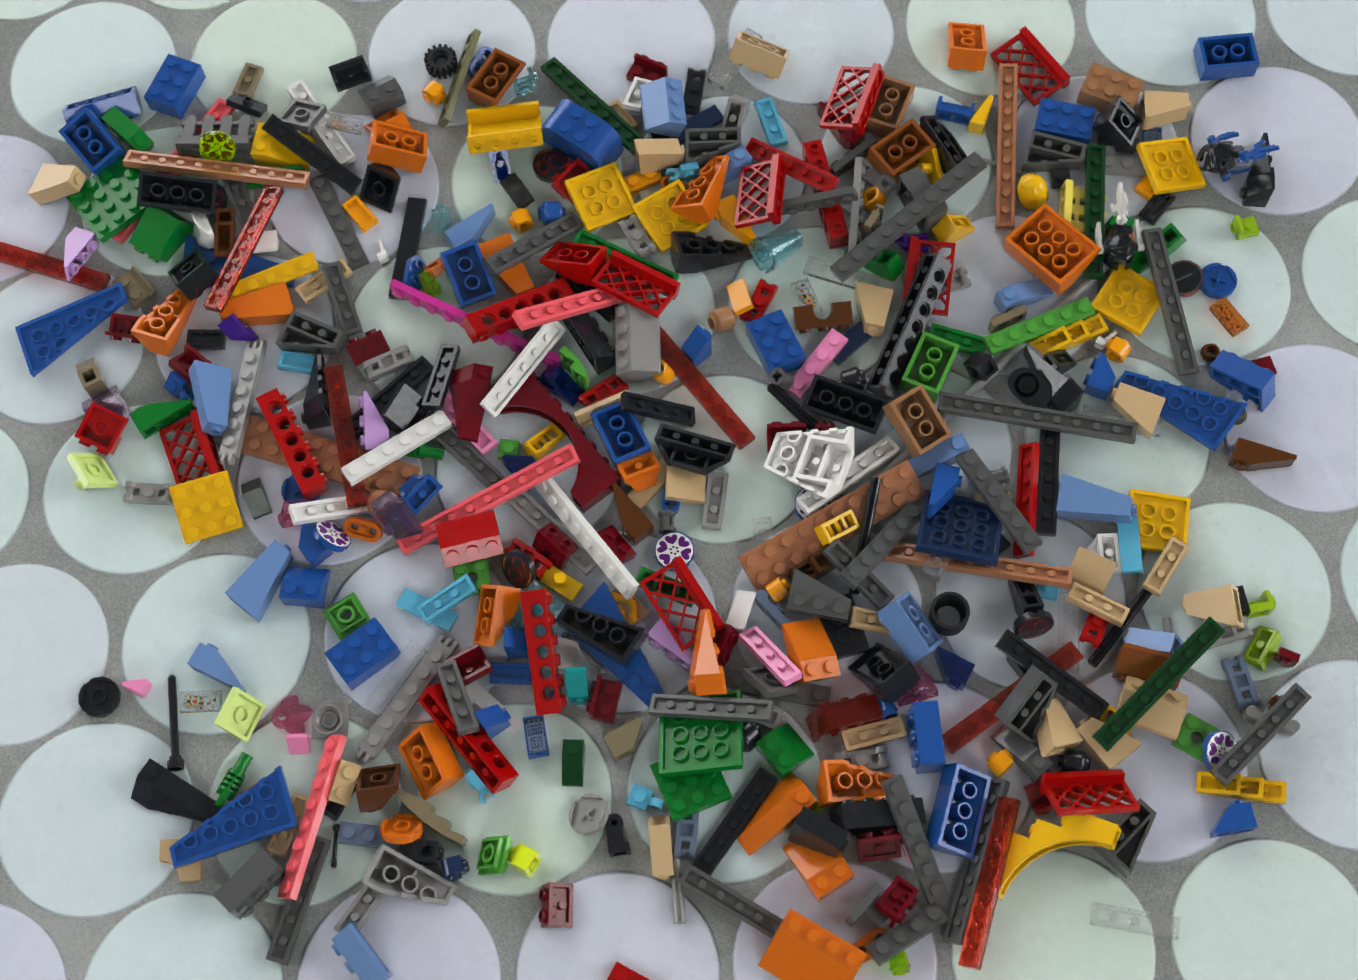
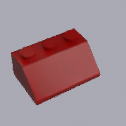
M494 510L435 524L445 568L504 554Z

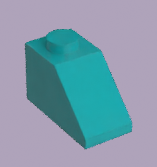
M586 666L565 668L569 703H573V705L585 704V702L590 700L589 678Z

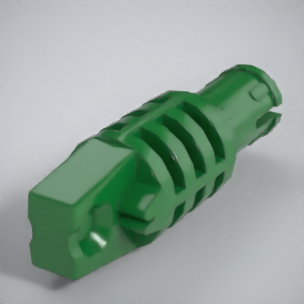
M424 443L404 456L419 459L427 457L442 461L445 449L428 446L427 443Z
M241 752L234 767L228 769L216 790V793L220 794L215 803L216 806L223 808L227 799H234L245 780L246 775L244 773L253 760L251 755Z

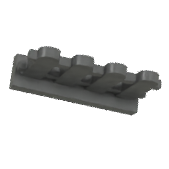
M229 114L224 115L221 121H216L213 115H206L203 121H197L195 115H189L185 121L181 122V126L184 128L183 134L175 139V146L179 156H208L201 149V138L204 134L214 131L215 128H220L219 132L228 135L235 144L236 149L232 156H251L252 145L250 141L253 140V137L250 135L251 127H255V122L251 120L248 114L242 115L240 121H234L233 117ZM233 127H238L237 135H232ZM197 128H202L201 135H195Z

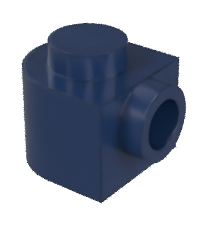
M460 855L440 861L444 879H449L450 882L462 879L461 875L469 872L467 859L463 860V857Z

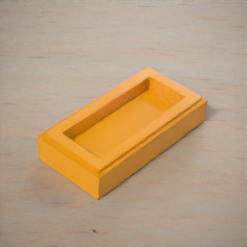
M354 195L341 205L343 210L363 233L379 223L378 219L357 195Z
M743 278L726 286L736 316L754 308Z

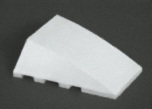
M846 427V429L829 428V430L825 431L813 429L810 432H802L801 430L777 432L764 468L828 500L842 490L854 458V427Z

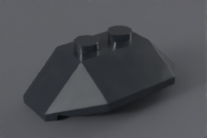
M934 115L921 116L920 127L936 144L935 148L938 151L942 173L946 174L963 161L967 155L952 133L942 123L938 122Z
M660 424L655 436V442L668 466L704 476L730 462L736 448V444L665 424Z

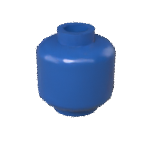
M544 201L538 207V219L542 221L543 225H548L566 215V209L562 207L559 201Z

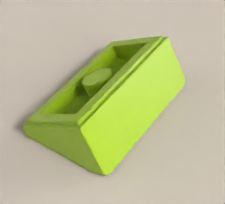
M1260 625L1243 656L1245 662L1259 670L1265 671L1282 640L1280 632Z

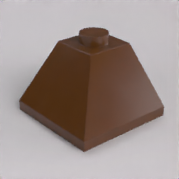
M400 763L360 769L356 785V796L360 813H372L382 810L399 789Z

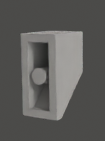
M735 94L729 97L721 127H741L742 129L751 99Z

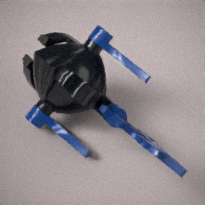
M1233 131L1223 133L1216 138L1215 135L1208 136V144L1200 149L1196 160L1202 162L1204 153L1207 152L1204 165L1200 167V170L1220 173L1222 181L1225 182L1230 179L1231 175L1252 170L1247 165L1236 167L1235 160L1237 158H1240L1237 160L1239 163L1243 161L1244 163H1249L1251 159L1257 161L1267 157L1269 152L1279 150L1280 148L1278 145L1275 146V144L1261 148L1260 145L1264 144L1265 140H1260L1254 144L1253 150L1250 152L1244 151L1242 145L1233 146L1232 141H1222L1239 136L1238 132Z

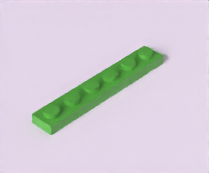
M1088 297L987 335L983 338V342L989 354L993 356L1037 339L1063 325L1067 327L1081 319H1088L1094 316L1096 312Z

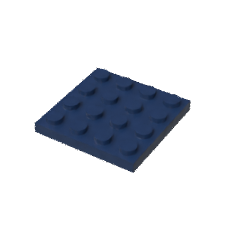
M926 489L915 551L996 567L1002 523L988 504L978 502L973 498L954 495L936 514L928 519L926 516L931 490Z

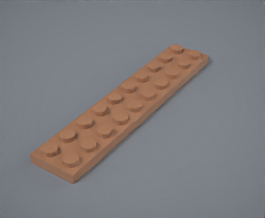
M250 415L241 453L290 468L266 419ZM285 425L282 430L287 429L289 426ZM303 431L305 435L301 436L303 441L308 440L312 451L309 453L311 457L316 456L320 467L317 469L319 473L324 472L327 480L367 493L373 490H385L393 501L401 503L402 498L399 488L413 474L419 475L421 472V468L396 460L354 486H351L341 472V468L369 451ZM297 441L291 442L290 445H295ZM300 457L298 462L303 461L305 457Z
M908 459L877 476L881 478L873 525L899 511L909 501L914 502L925 495V489ZM870 481L737 557L756 592L765 589L766 585L779 576L781 578L789 575L788 571L791 567L807 560L808 556L833 543L831 542L824 546L821 544L814 530L818 525L852 509L860 527L838 539L846 542L858 535L861 531ZM845 516L844 519L848 527L850 528L851 525ZM838 520V521H837L838 524L840 525L842 531H844L843 528H842V526H841V524H840V522H839V520ZM830 524V526H831V528H832L834 534L836 535V532H835V530H834L832 524Z

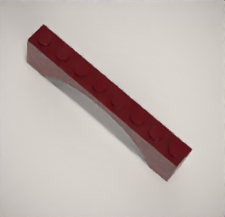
M533 371L500 413L501 415L509 413L536 415L554 423L567 435L581 461L578 463L576 480L570 491L571 497L582 512L585 513L613 492V483L616 482L619 487L621 486V476L616 468L612 469L610 467L607 457L603 453L599 454L595 443L591 439L587 440L584 430L579 425L576 427L572 416L561 409L562 405L560 402L549 395L550 391L546 385H541L538 382L539 379Z

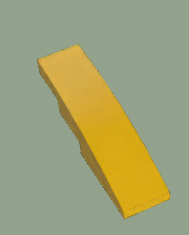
M1098 313L1084 321L1081 319L1067 327L1063 325L1029 342V344L1045 356L1047 352L1068 350L1108 332L1109 328L1101 314Z
M1197 771L1196 793L1254 802L1286 804L1287 782L1264 780V778L1244 777L1238 774L1225 787L1210 772Z

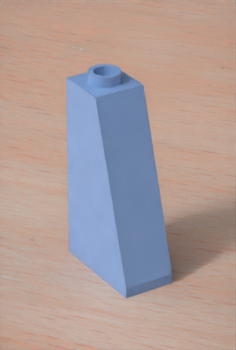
M194 360L189 369V377L202 432L213 436H222L228 424L232 368Z
M1061 474L1056 508L1059 519L1132 523V518L1136 517L1137 505L1134 504L1132 497L1066 474Z
M274 540L225 592L230 600L258 623L262 620L294 558L290 553L292 549L285 542L280 544L277 540Z

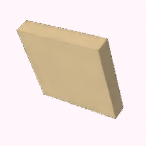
M666 464L665 500L704 505L706 476Z

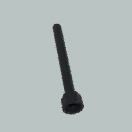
M169 675L167 680L171 756L167 761V769L169 771H181L184 769V759L179 754L176 677Z

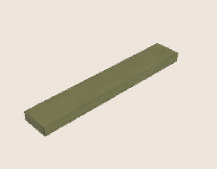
M474 29L467 36L438 121V125L442 128L451 122L481 31L478 29Z

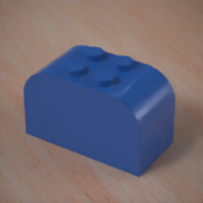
M562 99L541 126L544 143L552 148L561 150L573 161L579 158L591 170L616 162L624 151L621 137L611 125L568 99Z

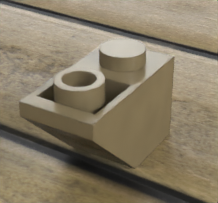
M94 357L76 365L78 377L90 397L109 389Z
M640 717L628 719L624 722L623 726L619 728L613 727L606 731V735L603 736L604 742L615 762L635 752L643 726Z

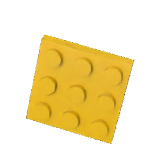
M1187 137L1137 144V152L1155 195L1201 189L1206 185Z
M616 162L578 175L564 182L588 233L635 214L631 209L635 202Z
M679 179L631 207L661 254L671 249L672 231L694 232L697 234L709 227V223H694L672 212L671 207L680 192L686 191Z
M1119 263L1118 270L1112 271L1091 305L1097 314L1100 313L1102 317L1140 337L1160 306L1153 281L1129 268L1125 270V266Z
M228 470L168 487L185 544L245 527Z
M1130 489L1129 496L1133 498L1134 504L1137 505L1141 550L1161 553L1171 536L1187 544L1191 498Z

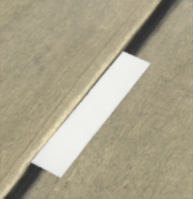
M476 681L465 686L468 697L481 709L496 704L501 709L504 708L501 703ZM508 711L511 716L509 719L511 726L505 730L514 736L524 724Z

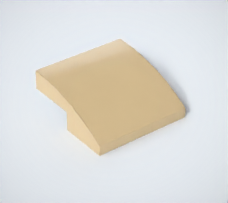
M1079 546L1069 567L1073 568L1071 586L1073 582H1076L1103 595L1117 563Z

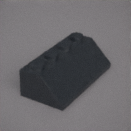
M140 171L137 206L215 215L217 181Z
M589 312L562 319L597 375L616 366L615 347H610L608 337L604 331L600 332L598 329L599 324L595 317L591 318L588 314Z
M815 374L801 409L876 435L886 414L882 407L889 403V399Z

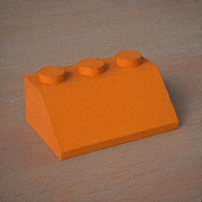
M373 120L367 148V161L421 173L427 159L428 133Z
M436 722L419 725L398 745L423 800H427L454 786L465 776L444 732Z

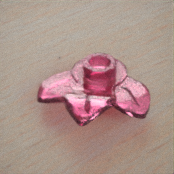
M292 695L281 702L280 709L274 711L271 720L276 728L285 729L289 734L305 733L302 723L311 717L313 710L306 705L299 704L298 696ZM283 715L286 719L280 720L278 717Z

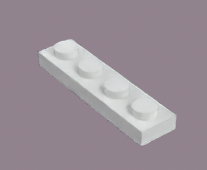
M365 494L289 504L288 507L293 526L370 513L365 506Z

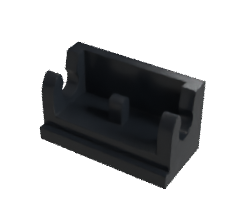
M363 55L328 67L338 92L372 80Z

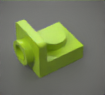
M1235 215L1230 223V230L1235 235L1236 240L1258 236L1260 233L1254 216L1240 218L1239 215Z
M1265 590L1260 596L1261 601L1257 600L1249 603L1250 609L1245 613L1247 619L1267 616L1273 612L1276 607V601L1274 596H1271L1270 590Z

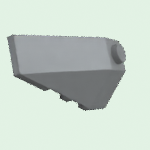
M384 844L378 847L361 882L381 894L442 905L448 904L457 887L452 882Z

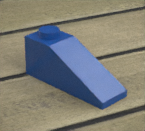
M936 463L926 518L930 519L955 495L956 487H961L963 476L959 475L960 467Z

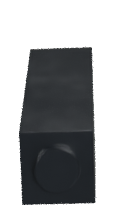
M804 806L794 821L787 840L836 858L839 851L842 853L845 851L849 843L846 840L849 832Z

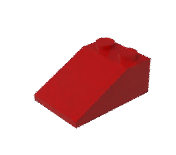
M560 241L543 255L540 263L577 284L591 286L592 279L607 263L609 256L606 246Z

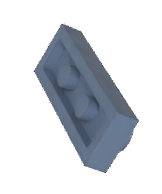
M340 822L337 837L338 844L377 849L380 845L384 844L395 851H400L402 845L388 843L383 840L380 832L381 826Z

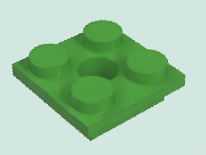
M488 558L452 566L454 581L466 573L468 576H478L477 581L474 582L478 592L472 596L480 595L481 584L491 585Z
M354 592L322 611L340 641L371 620ZM347 611L352 612L350 619H342L343 613Z
M1187 713L1182 722L1178 738L1173 740L1171 745L1204 763L1202 756H1204V750H1202L1203 741L1210 732L1218 731L1219 729ZM1197 734L1201 738V743H1194L1191 740V735Z
M493 836L482 839L476 869H479L478 875H504L508 868L506 861L508 852L512 848V836Z

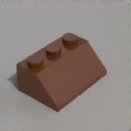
M495 48L466 87L469 101L481 107L497 105L526 66V62Z
M912 118L871 146L866 159L877 172L893 177L935 148L936 144Z
M1124 642L1116 654L1112 677L1117 678L1119 682L1123 683L1127 675L1146 681L1172 654ZM1181 678L1170 688V690L1175 691L1178 688Z

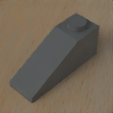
M1005 724L990 736L1002 750L1006 749L1010 752L1014 763L1033 782L1040 779L1042 773H1046L1053 765L1047 757H1042L1039 748Z

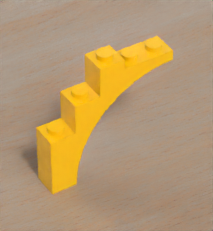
M1092 815L1062 816L1060 823L1062 827L1037 818L1035 824H1032L1029 829L1030 838L1005 829L1004 834H1001L997 841L998 850L1004 857L999 859L997 875L990 881V893L993 897L1002 900L1009 885L1016 876L1032 861L1048 852L1063 847L1079 845L1098 846L1114 851L1122 831L1121 828L1115 823Z

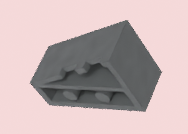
M741 127L685 129L686 163L697 162L699 168H701L713 156L725 155L741 145Z
M1033 130L1021 171L1040 172L1066 168L1080 170L1087 144Z
M292 310L275 344L281 350L316 353L317 349H321L323 354L341 355L349 338L343 331Z
M794 568L787 611L847 623L851 599Z
M1031 665L994 715L1010 729L1035 744L1037 739L1035 735L1039 726L1043 724L1044 720L1042 717L1046 708L1050 706L1058 684L1040 669Z
M1141 798L1137 801L1140 805V811L1127 812L1116 823L1122 831L1115 850L1098 846L1093 847L1124 878H1127L1132 873L1142 845L1157 814Z

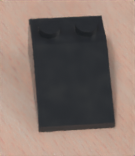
M878 642L870 648V651L865 652L848 667V670L879 699L889 705L898 701L905 692L913 688L921 680L910 660Z

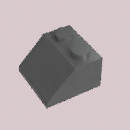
M391 75L358 90L360 97L374 119L393 108L396 109L406 104L403 90Z

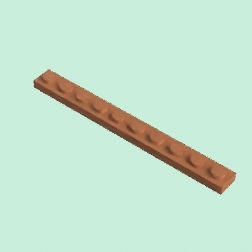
M999 63L995 229L1014 230L1018 63Z
M128 150L123 160L124 167L297 189H306L311 178L310 172L138 150Z
M899 542L882 560L1065 589L1071 588L1073 568L998 557L997 566L992 567L915 551V544Z

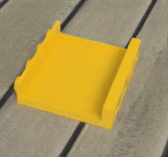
M539 100L466 110L468 120V136L466 138L469 154L544 145Z

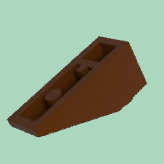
M1238 437L1233 445L1228 466L1238 471L1290 467L1297 459V455Z
M615 482L612 486L622 525V535L627 542L630 543L632 541L636 546L654 532V526Z

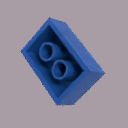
M1252 33L1200 37L1197 39L1193 49L1200 81L1254 76L1260 64Z
M168 54L144 95L149 109L182 120L206 78L201 65Z
M1041 98L1034 131L1089 144L1096 108Z
M86 107L58 131L90 171L96 175H99L104 168L114 164L118 158L127 154V151L95 112Z
M476 240L440 253L439 257L460 309L496 296V289L489 271L483 263L484 259Z
M782 309L746 323V334L768 377L774 368H782L785 372L790 373L800 369L806 362V355Z
M621 401L591 413L592 423L614 468L617 469V464L651 451V446L635 414L621 412Z
M375 617L324 653L351 691L402 655L397 645Z
M938 700L912 702L911 708L908 709V714L906 715L907 727H911L910 735H908L909 747H913L911 766L916 769V774L941 772L946 762Z

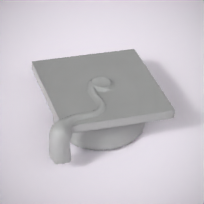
M345 698V703H314L311 739H327L328 735L338 734L346 736L348 739L349 711L353 701Z

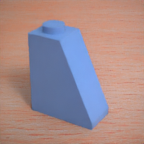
M1129 627L1127 634L1124 636V642L1170 654H1173L1183 643L1176 633Z

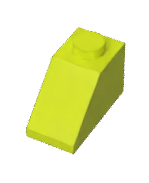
M518 843L516 847L513 846L507 856L508 864L528 878L532 876L542 861L538 852L521 843Z

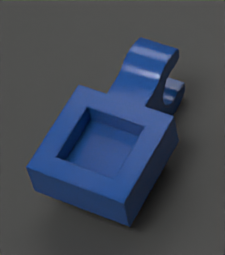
M170 372L163 388L175 398L194 400L193 391L187 387L189 382L178 372Z

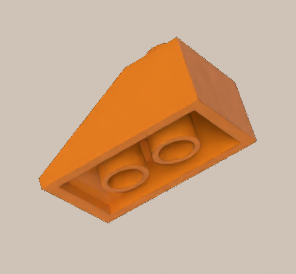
M948 22L947 68L953 70L968 69L973 72L983 71L987 54L984 25Z
M481 584L473 639L474 645L479 643L481 646H495L504 631V627H507L518 609L521 601V588Z
M819 618L781 624L788 659L802 672V678L796 681L797 684L830 679L841 675L837 655Z
M792 842L782 847L817 902L853 880L855 876L840 852L834 858Z

